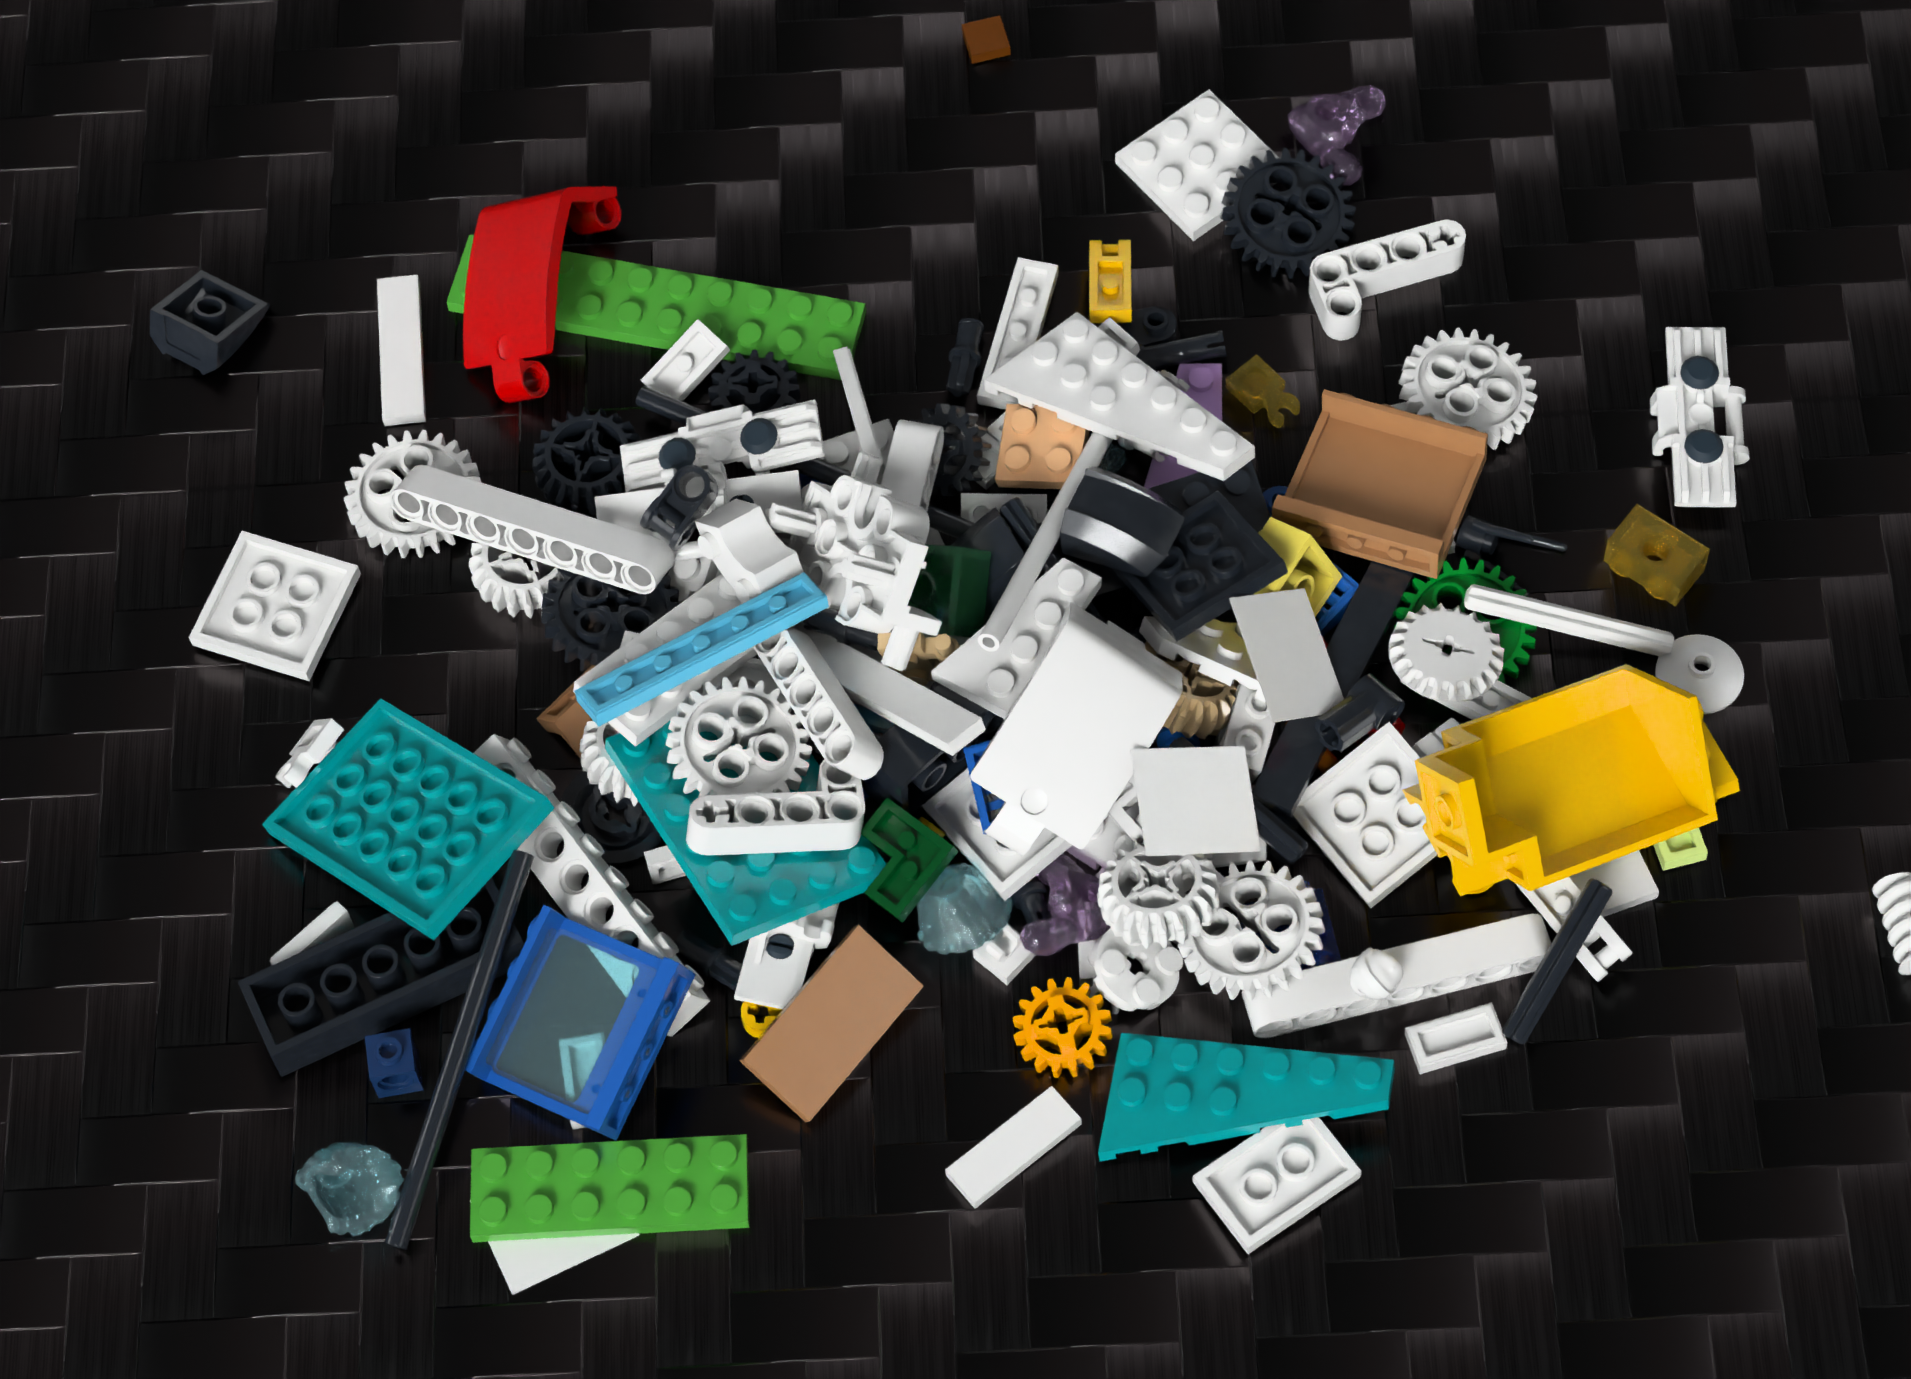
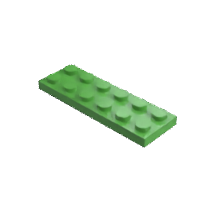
M746 1134L471 1149L470 1237L472 1242L750 1228L748 1139Z

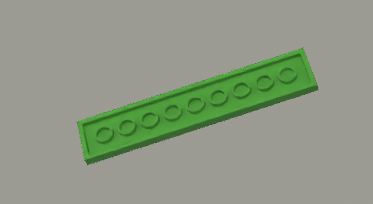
M469 235L446 302L448 310L451 312L464 314L466 280L474 235ZM561 252L555 330L669 350L698 319L729 347L730 351L723 360L736 362L735 354L738 352L743 355L744 359H748L752 350L757 349L759 358H765L769 352H773L775 363L786 359L789 371L841 380L833 350L847 346L851 351L852 358L854 357L866 315V305L861 302L579 253Z

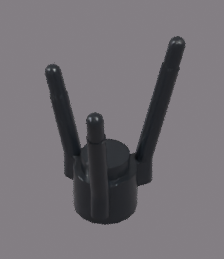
M1470 514L1464 520L1456 541V546L1466 549L1463 558L1476 565L1479 560H1483L1484 571L1488 574L1495 566L1483 558L1482 555L1484 553L1491 555L1500 537L1558 551L1567 550L1565 543L1499 527ZM1500 571L1499 579L1504 581L1508 576ZM1515 582L1512 591L1523 589Z

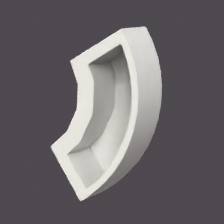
M734 499L695 521L700 534L698 545L701 552L706 558L713 560L721 574L734 588L742 604L803 573L797 552L787 547L775 535L766 521L760 505Z

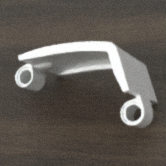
M1070 602L1064 612L1058 635L971 771L970 778L972 781L1004 801L998 815L984 832L1021 856L1025 855L1044 827L1078 849L1085 848L1133 775L1130 749H1149L1179 700L1183 691L1182 673L1145 650V643L1108 620L1107 624H1105L1084 609Z

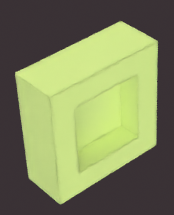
M1699 828L1654 844L1663 871L1706 860L1708 854Z

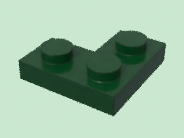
M886 798L862 828L861 835L891 857V859L864 893L903 923L958 851L941 836L889 798Z

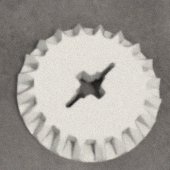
M1442 603L1435 609H1429L1423 605L1417 613L1409 611L1402 622H1397L1389 642V659L1399 679L1416 693L1437 701L1461 702L1481 696L1494 686L1504 664V648L1500 646L1499 634L1492 633L1490 622L1479 621L1476 612L1469 615L1461 612L1459 605L1453 610L1445 609ZM1444 645L1452 646L1450 657L1441 655Z

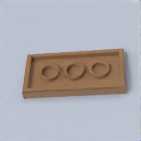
M860 925L854 926L739 1061L801 1119L809 1122L923 988V985Z

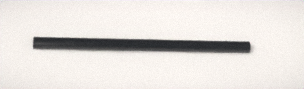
M646 386L640 389L636 398V405L685 426L688 417L709 413ZM820 458L784 466L793 471L799 470V473L829 486H833L839 477L843 475L851 476L852 474L851 471ZM931 504L928 506L929 527L956 539L974 524L972 521Z
M513 850L384 1242L388 1245L407 1250L534 856L529 853Z

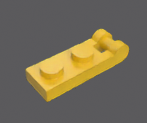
M1090 240L1089 316L1091 323H1103L1109 317L1116 323H1132L1131 240H1118V244H1102V240Z

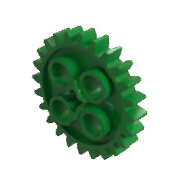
M1461 558L1459 570H1453L1446 560L1443 564L1442 574L1437 579L1426 576L1427 583L1417 578L1413 579L1412 588L1416 594L1404 592L1402 602L1407 607L1397 608L1396 618L1403 621L1409 611L1417 613L1423 605L1429 609H1435L1438 606L1437 602L1444 597L1457 599L1460 602L1461 612L1465 613V594L1467 588L1473 584L1525 597L1527 590L1520 589L1513 592L1512 589L1516 577L1512 575L1501 581L1499 579L1501 567L1498 565L1488 574L1484 572L1483 560H1479L1474 570L1468 569L1465 558ZM1473 611L1476 612L1479 621L1490 622L1492 633L1499 634L1500 646L1504 648V664L1498 681L1505 684L1504 674L1517 679L1519 677V669L1515 662L1528 665L1530 655L1523 649H1534L1536 639L1527 634L1536 632L1537 626L1501 617L1496 620H1489L1484 618L1481 612ZM1452 646L1448 647L1446 650H1443V652L1448 655H1451Z

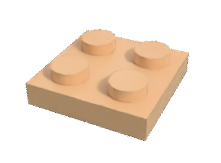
M1006 404L995 474L997 486L1002 488L1061 489L1089 440L1090 430L1057 418L1056 412L1038 405L1031 409L1021 404Z

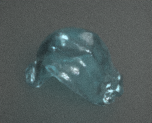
M966 863L948 865L917 904L918 924L921 929L917 933L919 941L924 942L923 945L928 951H937V953L948 955L950 952L959 954L966 953L968 950L974 951L983 946L984 943L994 940L996 935L1006 926L1013 908V901L1011 898L1004 901L986 878L972 866Z
M337 1142L315 1152L307 1160L303 1168L297 1171L295 1182L302 1190L308 1192L325 1219L330 1233L343 1235L349 1232L353 1236L361 1235L364 1231L371 1230L374 1225L383 1223L398 1203L400 1196L398 1188L404 1182V1179L399 1173L402 1168L396 1161L391 1160L389 1153L379 1151V1148L373 1145H362L356 1142Z

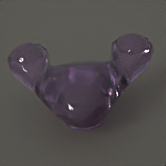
M1358 86L1334 95L1323 94L1313 96L1309 101L1296 106L1287 114L1289 126L1294 136L1314 157L1316 155L1320 156V164L1323 169L1331 164L1334 166L1330 176L1332 179L1344 177L1343 185H1352L1360 179L1363 166L1353 154L1344 150V146L1352 142L1360 124H1363L1366 119H1372L1381 115L1386 101L1383 92L1375 86Z
M1062 853L1036 875L1042 883L1050 886L1048 910L1053 917L1052 919H1038L1023 926L1020 940L1025 949L1035 955L1050 956L1070 944L1098 939L1111 928L1103 920L1101 907L1098 905L1099 878L1086 874L1070 857Z

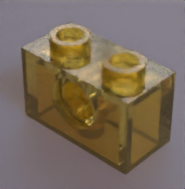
M1636 504L1608 539L1603 561L1616 574L1622 577H1630L1644 586L1646 591L1654 598L1666 600L1676 606L1704 572L1710 549ZM1654 555L1661 558L1662 560L1653 561L1648 559L1646 556Z

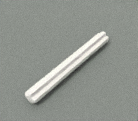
M1476 584L1467 588L1464 606L1468 610L1656 656L1671 654L1673 649L1674 635L1671 632Z

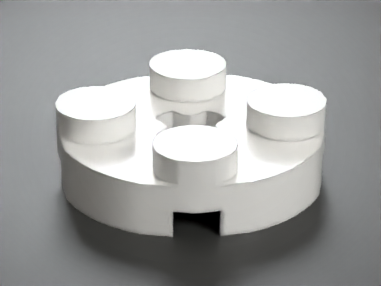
M1111 928L1098 938L1090 955L1091 964L1094 962V969L1097 974L1093 978L1097 989L1111 1004L1126 1011H1134L1135 1009L1151 1010L1166 1001L1178 985L1179 970L1183 965L1181 953L1173 947L1170 941L1166 949L1159 942H1153L1146 950L1141 940L1129 945L1124 935L1115 937ZM1127 957L1136 958L1142 964L1144 973L1141 971L1136 975L1131 973L1129 970L1131 962Z

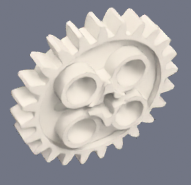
M1456 328L1453 337L1450 338L1446 332L1440 330L1436 341L1426 336L1422 346L1415 345L1411 355L1407 356L1398 383L1403 386L1399 398L1408 400L1404 409L1406 412L1428 415L1439 421L1461 427L1468 426L1479 432L1487 433V444L1495 450L1500 439L1507 444L1511 443L1514 434L1521 435L1526 423H1529L1534 411L1533 406L1537 399V395L1533 393L1536 380L1527 379L1531 371L1530 366H1518L1522 356L1520 353L1510 356L1506 353L1509 343L1505 342L1498 347L1493 345L1494 335L1490 334L1483 341L1479 340L1476 329H1473L1470 337H1464L1460 328Z
M407 430L404 432L403 441L397 442L392 435H388L389 446L385 448L377 443H373L372 446L375 452L373 457L362 453L359 455L363 468H350L353 480L345 482L348 495L344 497L347 510H349L347 514L352 525H355L360 538L366 536L371 548L381 543L385 555L390 554L395 547H398L401 558H405L409 549L415 548L418 557L422 558L427 546H431L436 553H440L439 542L442 540L451 545L456 544L451 533L413 521L402 522L405 518L395 512L390 502L391 493L402 482L401 478L393 470H398L405 478L415 466L427 465L481 482L480 477H478L480 474L477 464L472 463L468 450L460 452L456 440L446 445L442 433H439L433 441H429L426 430H422L418 439L412 440L411 434ZM384 489H391L385 494H378Z
M723 677L719 690L709 681L705 682L703 696L697 691L692 690L688 698L689 704L683 702L678 704L676 711L678 717H671L668 728L672 732L668 733L665 746L673 749L669 750L666 760L667 763L678 764L674 768L672 776L674 779L687 778L683 788L685 794L696 789L700 792L699 797L707 795L790 792L789 788L796 791L799 789L802 781L800 776H806L809 763L805 760L810 758L812 747L805 743L808 742L810 736L806 729H799L802 723L797 715H790L792 707L788 701L782 704L777 701L780 693L779 688L774 689L767 695L763 693L764 681L762 680L756 684L754 689L748 688L746 677H741L738 687H732L728 678ZM750 715L754 717L758 721V723L747 724L743 722L739 718V716ZM704 731L712 732L719 739L709 741L702 738L699 733ZM766 731H772V732H773V733H767V734H763V735H762V733H764V732H766ZM771 752L779 760L767 761L759 753ZM713 758H715V760L710 761V762L704 761V759H713ZM725 768L736 771L739 777L727 778L719 770Z
M1248 860L1245 871L1239 872L1235 864L1232 863L1229 867V876L1224 878L1216 871L1221 889L1219 893L1220 904L1218 912L1213 913L1211 926H1201L1199 937L1189 934L1185 935L1184 944L1179 943L1178 948L1182 958H1185L1184 962L1189 973L1195 972L1194 974L1200 985L1209 982L1213 994H1218L1226 986L1231 1000L1236 998L1240 990H1245L1248 1000L1253 1001L1256 989L1262 988L1264 994L1270 998L1272 997V985L1278 983L1281 988L1287 991L1289 989L1286 979L1288 976L1292 975L1302 980L1304 975L1300 965L1302 963L1315 965L1316 961L1310 950H1321L1323 948L1320 936H1318L1325 933L1323 921L1320 919L1323 916L1320 903L1316 902L1317 899L1312 887L1306 888L1301 875L1291 879L1288 867L1284 866L1275 874L1271 861H1267L1261 871H1256L1253 861ZM1259 898L1254 904L1243 905L1249 899ZM1230 907L1236 912L1238 918L1246 927L1242 929L1238 918L1223 908ZM1280 925H1290L1285 931H1274ZM1226 928V931L1221 935H1211L1217 929ZM1258 931L1260 932V935H1261V937H1262L1263 942H1262L1261 939L1255 934L1256 932H1258ZM1264 943L1273 948L1274 950L1278 951V953H1271L1264 946ZM1258 955L1252 962H1242L1247 956Z

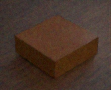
M1000 15L961 24L962 34L972 64L1011 55L1010 44Z

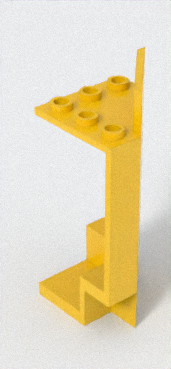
M1625 664L1441 731L1444 749L1416 759L1415 765L1419 784L1405 788L1402 791L1410 805L1417 803L1423 810L1427 823H1424L1422 828L1438 857L1441 858L1447 855L1450 859L1454 876L1452 882L1459 895L1463 896L1505 879H1509L1523 888L1532 891L1718 820L1715 806L1717 799L1739 792L1740 789L1738 778L1703 721V708L1697 699V695Z

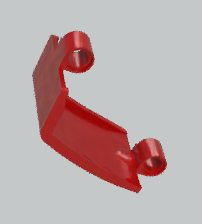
M568 187L487 206L481 210L473 237L465 288L463 316L465 369H475L492 365L495 391L504 402L514 403L540 398L547 393L550 378L545 366L538 361H524V359L551 354L553 351L558 277L567 220L572 231L582 236L616 228L621 220L620 204L615 198L618 196L617 187Z

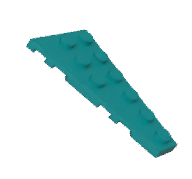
M1121 1033L1098 1150L1099 1160L1101 1162L1116 1159L1115 1154L1140 1150L1141 1154L1158 1151V1146L1186 1142L1188 1145L1255 1134L1260 1133V1128L1279 1124H1285L1286 1128L1303 1125L1302 1120L1323 1116L1338 1119L1387 1110L1390 1105L1395 1071L1394 1060Z

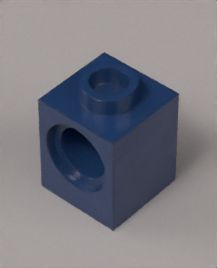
M410 1028L365 1036L369 1079L378 1098L424 1090L419 1049Z

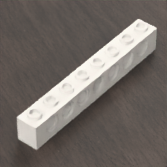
M493 734L474 754L512 777L516 776L517 780L548 797L555 807L517 850L534 856L530 869L566 917L628 945H631L633 940L638 937V949L661 959L665 956L682 964L676 956L679 949L674 941L664 932L657 931L650 922L654 919V916L649 908L640 900L633 899L626 890L629 886L627 879L619 870L613 866L609 867L601 857L604 854L602 846L591 835L584 834L578 827L577 823L580 821L577 813L565 802H559L553 794L556 787L551 779L542 771L535 770L528 761L532 757L529 750L516 738L508 740ZM564 840V849L557 857L558 845ZM588 872V873H589L588 883H587V885L582 889V888H581L582 878H583V876ZM613 904V915L608 922H606V912L608 908ZM589 946L628 998L639 975V968ZM685 965V967L696 975L667 1036L672 1037L710 1002V999L701 989L704 986V981L688 965Z

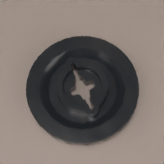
M586 771L578 774L570 782L562 795L561 801L568 804L579 816L580 821L577 825L584 834L591 835L602 846L604 854L601 857L607 864H612L616 868L620 863L631 862L635 864L638 858L644 856V852L653 850L658 844L664 843L661 835L639 802L634 807L630 798L624 797L616 803L613 792L601 795L598 789L599 784H589ZM603 799L606 800L611 808L614 807L618 811L626 808L624 811L626 824L619 822L615 818L607 821L610 816L607 804Z

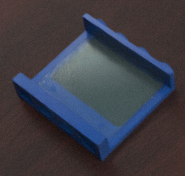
M543 905L539 915L529 925L527 931L528 938L519 956L509 966L508 979L499 997L489 1007L488 1020L479 1038L474 1041L465 1071L507 1092L613 1140H617L696 974L679 962L665 956L663 959L565 918L554 909Z

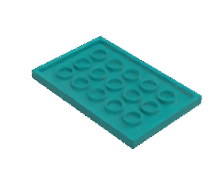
M380 698L262 825L271 836L432 940H435L510 858L513 850H517L555 807L548 797Z
M670 721L636 747L620 733L606 738L605 750L731 946L864 893L886 866L885 861L875 846L862 835L857 845L846 850L700 855L694 852L686 842L690 805L699 797L700 792L696 789L685 794L683 788L687 778L674 779L672 777L674 768L678 764L667 763L666 760L669 750L673 749L665 746L667 735L672 732L668 729ZM704 731L699 733L702 738L709 741L719 739L712 732ZM771 752L759 753L767 761L779 760ZM812 754L809 759L805 760L809 763L806 776H800L802 781L799 789L796 791L789 788L790 792L816 791L820 765ZM713 758V759H704V761H706V762H710V761L715 760V758ZM725 768L719 770L727 778L739 777L736 771Z

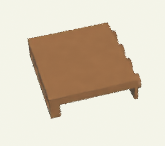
M1324 389L1322 393V412L1285 495L1278 494L1272 506V518L1311 534L1321 547L1437 579L1486 462L1488 434L1479 432L1472 427L1457 426L1436 420L1428 415H1417L1398 410L1388 404H1376L1355 398L1347 393H1336Z

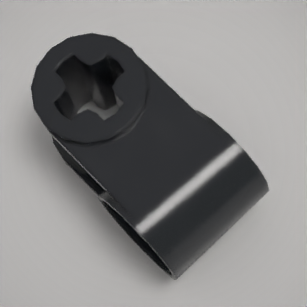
M687 465L680 468L662 493L647 508L641 518L640 525L645 529L651 527L670 542L669 547L677 551L697 527L695 521L703 517L718 495V485L715 478L696 465ZM694 477H702L704 480L703 492L697 497L688 498L686 494L688 481ZM663 518L669 519L675 524V527L670 526Z

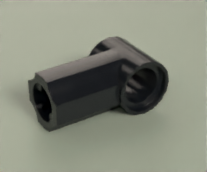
M1370 673L1355 683L1343 701L1318 717L1314 728L1318 732L1320 742L1327 749L1341 752L1371 730L1375 729L1378 731L1388 722L1393 724L1403 712L1405 703L1376 676Z

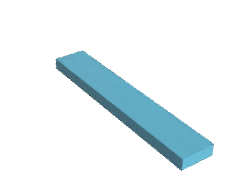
M803 572L576 689L577 702L599 727L828 608L827 596Z

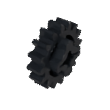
M757 349L752 350L748 359H744L743 355L739 352L736 353V363L733 365L727 361H722L723 374L713 373L711 376L713 386L708 388L712 412L744 404L755 414L797 404L796 400L801 399L797 374L795 371H789L788 361L783 359L775 363L773 352H769L765 358H759Z
M936 404L935 410L929 408L922 409L923 420L911 419L910 421L942 426L944 429L942 450L950 446L955 447L954 450H947V453L941 454L931 495H940L942 493L943 496H956L957 491L969 492L971 490L969 480L981 481L983 479L978 471L979 466L990 465V461L982 457L983 451L992 448V444L984 443L981 439L987 433V427H975L974 425L979 416L975 413L965 414L964 406L952 405L950 407L949 404Z

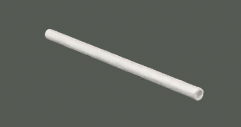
M1092 432L982 630L978 642L983 649L996 651L1001 645L1060 537L1065 508H1068L1085 474V470L1090 467L1098 468L1113 439Z

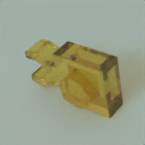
M1257 354L1226 378L1225 388L1253 414L1264 407L1268 411V420L1277 428H1281L1284 425V416L1277 410L1287 408L1294 415L1300 413L1299 400L1294 395L1283 392L1285 390V380Z

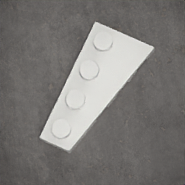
M1062 558L1033 584L996 651H987L979 645L978 638L985 627L983 626L931 671L932 680L1005 719L1058 635L1064 612L1070 602L1085 610L1101 588L1102 578Z

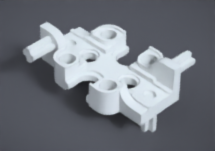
M859 452L851 476L843 475L839 477L833 486L811 481L801 510L772 502L771 508H766L764 516L767 518L766 521L772 529L792 534L788 547L797 552L803 572L827 596L829 607L826 609L830 608L839 611L835 620L843 625L877 634L889 633L892 630L881 663L903 671L906 670L919 632L937 636L942 621L931 614L908 605L921 568L925 569L927 564L924 559L929 547L925 545L929 532L930 520L927 512L919 506L887 496V494L891 495L892 490L875 483L883 459L866 452Z

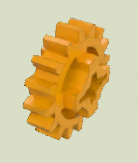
M1067 977L1064 986L1057 988L1056 983L1051 978L1048 979L1047 991L1042 992L1036 986L1031 988L1034 997L1032 1002L1023 999L1019 1001L1020 1009L1025 1015L1013 1016L1014 1026L1022 1030L1014 1034L1016 1045H1026L1021 1051L1025 1062L1036 1057L1034 1065L1037 1072L1041 1073L1048 1065L1052 1067L1054 1078L1060 1077L1062 1068H1069L1071 1075L1077 1077V1065L1083 1063L1092 1070L1095 1067L1092 1055L1094 1053L1100 1056L1106 1055V1046L1101 1040H1110L1113 1036L1111 1028L1104 1026L1112 1021L1110 1011L1100 1010L1104 1005L1101 994L1089 998L1091 990L1088 983L1085 982L1076 990L1074 989L1072 978ZM1064 1001L1077 1003L1083 1008L1075 1009ZM1049 1005L1043 1017L1035 1020L1038 1014ZM1066 1021L1068 1032L1059 1034L1057 1023ZM1090 1036L1087 1043L1077 1050L1083 1037ZM1050 1046L1061 1052V1055L1050 1053L1043 1048Z

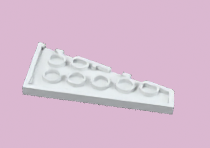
M1078 312L984 379L986 392L997 396L1003 392L1018 398V404L1031 409L1038 405L1054 411L1060 420L1113 440H1117L1119 436L1137 443V449L1151 454L1154 450L1176 457L1177 464L1225 481L1255 458L1254 445Z

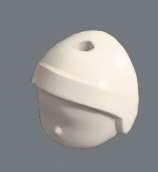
M1368 948L1360 954L1352 966L1350 974L1352 989L1356 994L1367 999L1381 1000L1387 998L1399 986L1403 977V968L1387 952Z

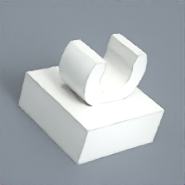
M1004 920L973 950V958L1006 985L1037 954V947Z

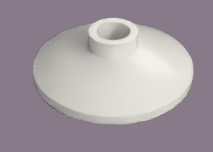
M1695 634L1674 640L1671 654H1664L1658 657L1655 677L1697 695V699L1702 705L1703 713L1712 714L1727 708L1736 700L1743 686L1744 670L1736 652L1725 642L1708 635ZM1694 664H1703L1709 669L1699 671L1695 668Z

